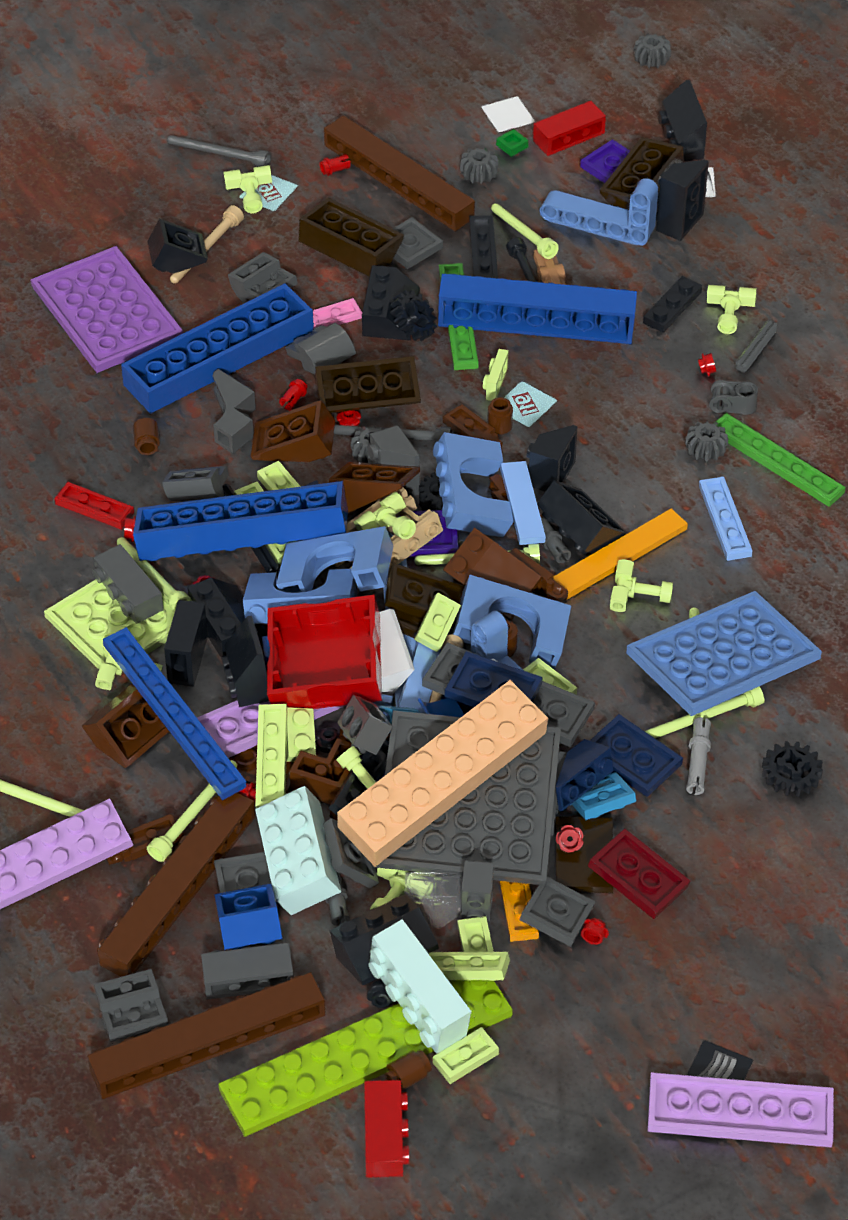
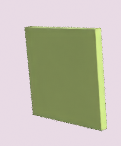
M95 579L46 609L44 614L47 620L100 669L101 663L105 664L106 648L103 646L104 638L127 627L145 652L149 654L166 643L175 612L169 607L168 597L160 590L162 593L163 611L136 624L130 616L126 617L123 614L118 601L110 598L104 584H99Z

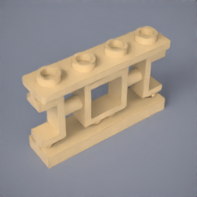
M405 488L395 491L402 496L406 505L404 509L396 514V517L406 516L413 520L416 524V530L411 538L402 539L393 533L391 526L386 528L387 531L394 535L390 538L394 546L390 566L392 563H401L443 531L439 516L435 511L432 512L429 509L421 516L413 512L417 507L414 498L411 495L408 497ZM387 496L382 497L348 522L346 533L357 531L353 521L367 511L373 513L381 507L379 502ZM343 561V562H338V563H335V564H333V565H335L336 567H339V566H340L341 564H343L345 561Z

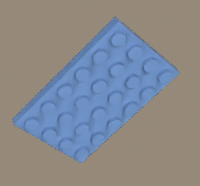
M753 591L627 645L626 653L689 715L693 716L821 659L822 651L756 591Z

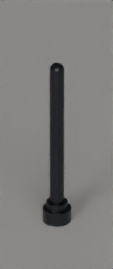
M520 237L509 240L506 244L509 255L517 259L528 281L538 282L527 260V247L524 240Z

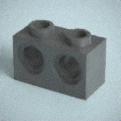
M354 694L337 722L344 731L343 735L351 741V747L354 746L358 752L363 754L368 751L377 755L393 727L376 704Z
M465 861L461 890V920L477 917L483 918L486 916L487 922H490L494 863Z

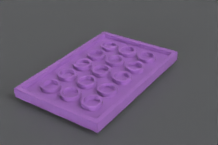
M117 246L31 279L32 288L96 373L133 359L183 334L181 327Z

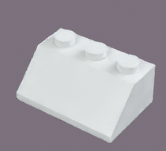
M387 609L379 612L382 694L392 696L415 669L395 611Z

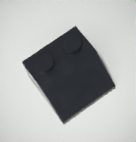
M162 219L158 220L147 241L153 267L161 272L167 271L174 274L206 263L208 257L201 233Z
M571 425L539 434L535 443L529 445L527 450L529 463L527 467L533 488L546 492L554 480L564 483L576 462L578 426Z

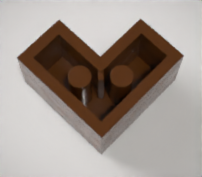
M337 738L327 758L300 751L289 771L291 792L306 786L319 801L331 804L350 773L346 767L343 769L336 759L351 748V742Z

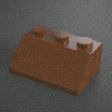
M133 684L129 685L82 725V728L94 745L124 768L131 765L169 732Z

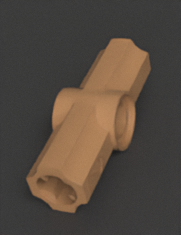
M537 249L534 250L533 257L537 266L538 282L566 285L564 267L562 263H558L556 255L551 259H546L538 253Z

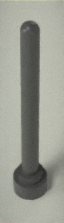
M173 135L167 137V142L171 145L250 161L256 167L267 166L271 162L270 151L259 150L252 153Z
M335 425L334 434L354 436L355 431H362L363 426ZM441 426L440 429H435V431L401 429L407 439L435 441V443L440 440L444 432L452 433L451 427Z

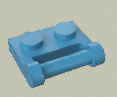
M613 772L571 805L585 820L636 802V795L630 786L616 772Z

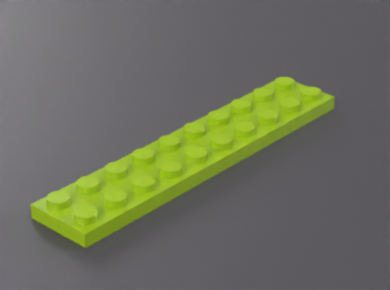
M449 981L471 1010L467 1035L481 1027L485 1029L512 1016L513 1009L495 981ZM396 1004L219 1083L218 1087L244 1137L357 1087L363 1084L364 1081H370L387 1072V1064L412 1050L415 1052L422 1050L426 1055L434 1052L432 1047L428 1048L425 1046L420 1038L418 1028L415 1024L411 1025L406 1020L402 1012L403 1008L400 1004Z

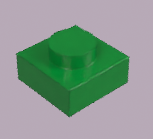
M515 129L496 138V146L511 157L525 150L529 145V140Z

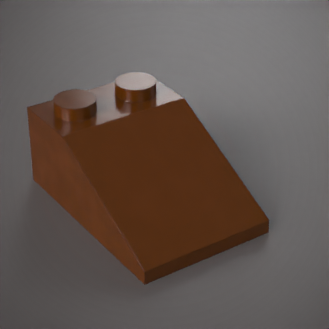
M322 400L255 422L251 458L252 460L312 462L332 455L335 419Z
M348 462L329 478V483L343 481L348 512H352L400 490L420 472V467Z
M475 527L443 569L452 579L464 587L469 575H473L532 593L543 579L539 574ZM502 613L510 620H512L515 616L510 613Z

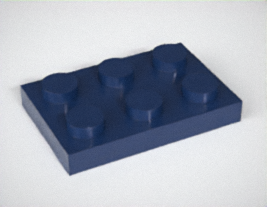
M466 651L445 689V697L475 707L511 680L533 702L542 685L543 677Z
M620 714L590 740L611 747L613 772H616L627 784L646 797L655 791L683 763V757Z

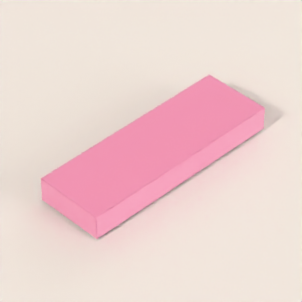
M354 298L313 310L314 328L323 325L328 327L333 323L341 325L362 318V311Z

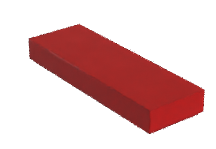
M67 482L54 498L55 504L121 530L125 526V519L131 518L135 513L134 507L70 482Z

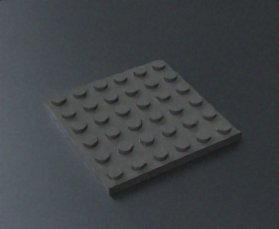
M393 710V727L390 732L385 775L461 717ZM547 726L545 735L375 868L463 877L465 861L494 863L493 880L534 885L542 884L546 886L561 728Z

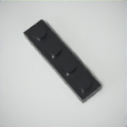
M493 215L469 216L473 276L498 279Z
M386 739L377 755L366 751L365 754L361 753L359 756L362 760L360 763L376 782L381 779L386 771L389 742ZM352 770L328 808L337 816L338 811L367 790Z

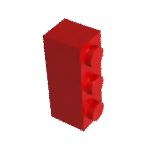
M592 101L583 103L534 123L533 142L547 156H550L604 134L606 115Z
M401 1080L364 1081L366 1177H403V1165L409 1164V1146H403L402 1137H408V1119H402V1111H408L407 1092H401Z

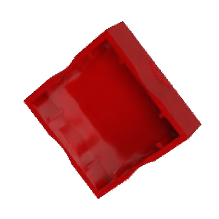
M375 595L336 599L320 604L303 603L268 608L267 638L270 645V656L267 663V696L270 704H286L289 708L319 709L348 705L353 694L370 702L382 701L380 613Z

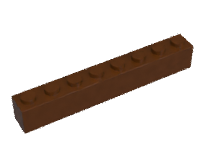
M344 115L324 128V146L339 156L347 154L349 159H346L347 161L350 160V163L453 231H457L467 224L469 216H475V200L456 189L453 185L439 178L436 174H433Z
M235 793L224 800L218 795L212 799L209 809L204 815H200L197 818L194 828L190 833L181 838L176 851L166 857L161 870L157 875H153L149 879L143 893L133 899L128 912L124 917L118 918L110 935L100 941L97 952L101 967L120 977L136 973L214 872V860L224 859L254 820L255 809L253 800L239 793Z
M311 972L304 975H296L278 985H270L259 992L248 996H240L224 1005L210 1007L205 1012L197 1015L183 1017L173 1024L156 1027L146 1034L129 1037L111 1047L97 1049L94 1053L87 1055L90 1073L103 1100L324 1017L325 999Z

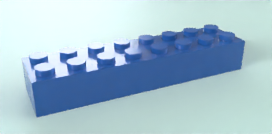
M442 274L439 291L438 326L448 327L453 325L454 328L464 326L466 329L469 326L473 330L632 344L637 291Z
M284 283L122 363L123 385L151 414L214 382L213 373L217 369L230 374L292 343L296 338L304 337L313 332V310Z
M343 481L140 507L137 510L133 536L139 561H156L165 557L180 558L189 554H209L212 551L220 550L233 551L243 547L258 548L274 543L281 545L289 541L309 540L346 533L348 506Z

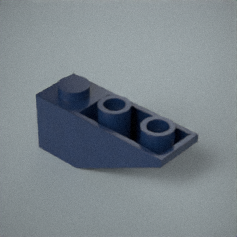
M584 739L567 752L555 786L560 811L566 809L614 771L611 747Z

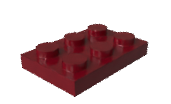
M625 828L593 856L588 864L589 868L653 919L666 909L690 884V880Z

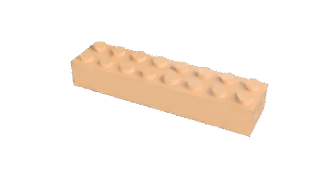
M509 680L338 811V828L376 867L545 735L548 717Z

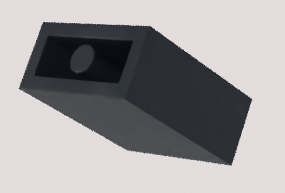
M178 600L164 647L167 680L170 684L192 687L195 685L208 639L205 603Z

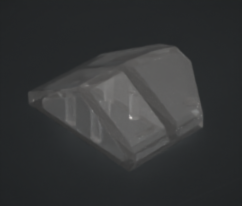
M405 872V894L420 908L430 928H442L461 914L463 874Z

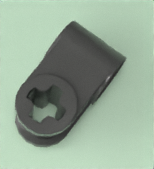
M717 380L712 384L711 393L713 396L709 401L712 411L750 415L756 411L758 388L754 383L748 381Z

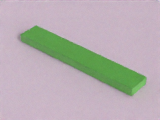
M463 263L440 264V282L442 274L464 275ZM449 325L447 328L454 370L478 369L479 363L473 328L469 326L468 329L464 326L454 328L453 325Z
M725 413L716 421L719 427H725L729 438L728 444L828 507L845 493V486L728 413Z

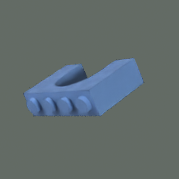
M444 432L440 440L434 444L433 455L436 457V475L439 477L440 482L439 495L442 497V515L445 517L446 528L471 532L475 527L485 535L504 537L514 522L510 502L477 495L464 484L460 476L461 473L487 477L494 476L501 463H503L500 442Z
M386 527L286 543L276 583L279 591L289 593L311 591L314 581L320 572L335 563L343 561H353L351 572L359 591L384 588L394 547Z
M352 569L329 570L324 585L317 589L300 593L279 591L276 585V572L250 574L243 597L245 618L252 615L254 624L268 623V608L303 603L320 604L336 599L357 597V584L352 575Z
M469 575L462 593L461 607L457 614L453 635L459 636L464 643L471 644L472 624L494 610L499 613H510L523 619L532 630L533 644L529 662L532 663L537 658H540L551 668L555 669L562 654L571 605Z

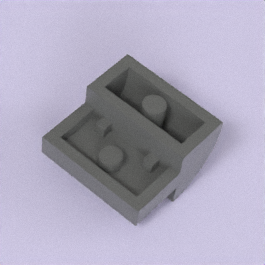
M265 252L228 274L233 291L243 303L284 283L290 288L298 284L295 275L282 269L279 260Z
M333 323L328 327L324 325L318 326L313 329V332L304 337L296 338L293 343L285 347L287 355L301 361L303 369L312 374H315L316 366L339 364L356 354L350 337L337 323Z
M227 466L169 471L162 484L167 498L172 502L217 498L224 496L222 485L229 476Z
M152 969L94 984L101 1017L110 1042L168 1025L167 1016Z

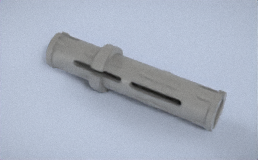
M703 717L694 720L693 737L689 741L691 757L686 790L692 794L693 787H695L694 795H700L704 792L707 752L711 749V741L709 740L711 722L706 718L705 724L702 726Z

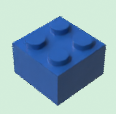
M272 884L214 894L224 950L242 949L247 947V945L257 943L266 945L282 939Z

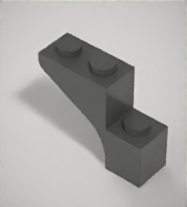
M217 369L213 373V380L216 385L214 387V394L222 409L223 416L213 424L214 439L217 444L229 452L235 453L253 438V421L248 415L256 409L255 392L250 387L235 380L231 375Z

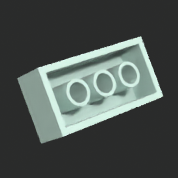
M306 786L255 809L274 897L290 915L342 892L337 872L331 865L332 858L325 841L326 834L323 827L325 821L320 801Z
M403 919L373 936L369 968L377 979H382L386 985L385 988L389 997L394 1002L398 1001L401 1005L406 1020L411 1025L415 1024L418 1028L420 1038L425 1046L428 1048L432 1047L435 1053L438 1054L466 1037L471 1010Z

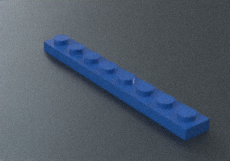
M127 627L104 638L103 646L219 797L224 800L246 788V780Z

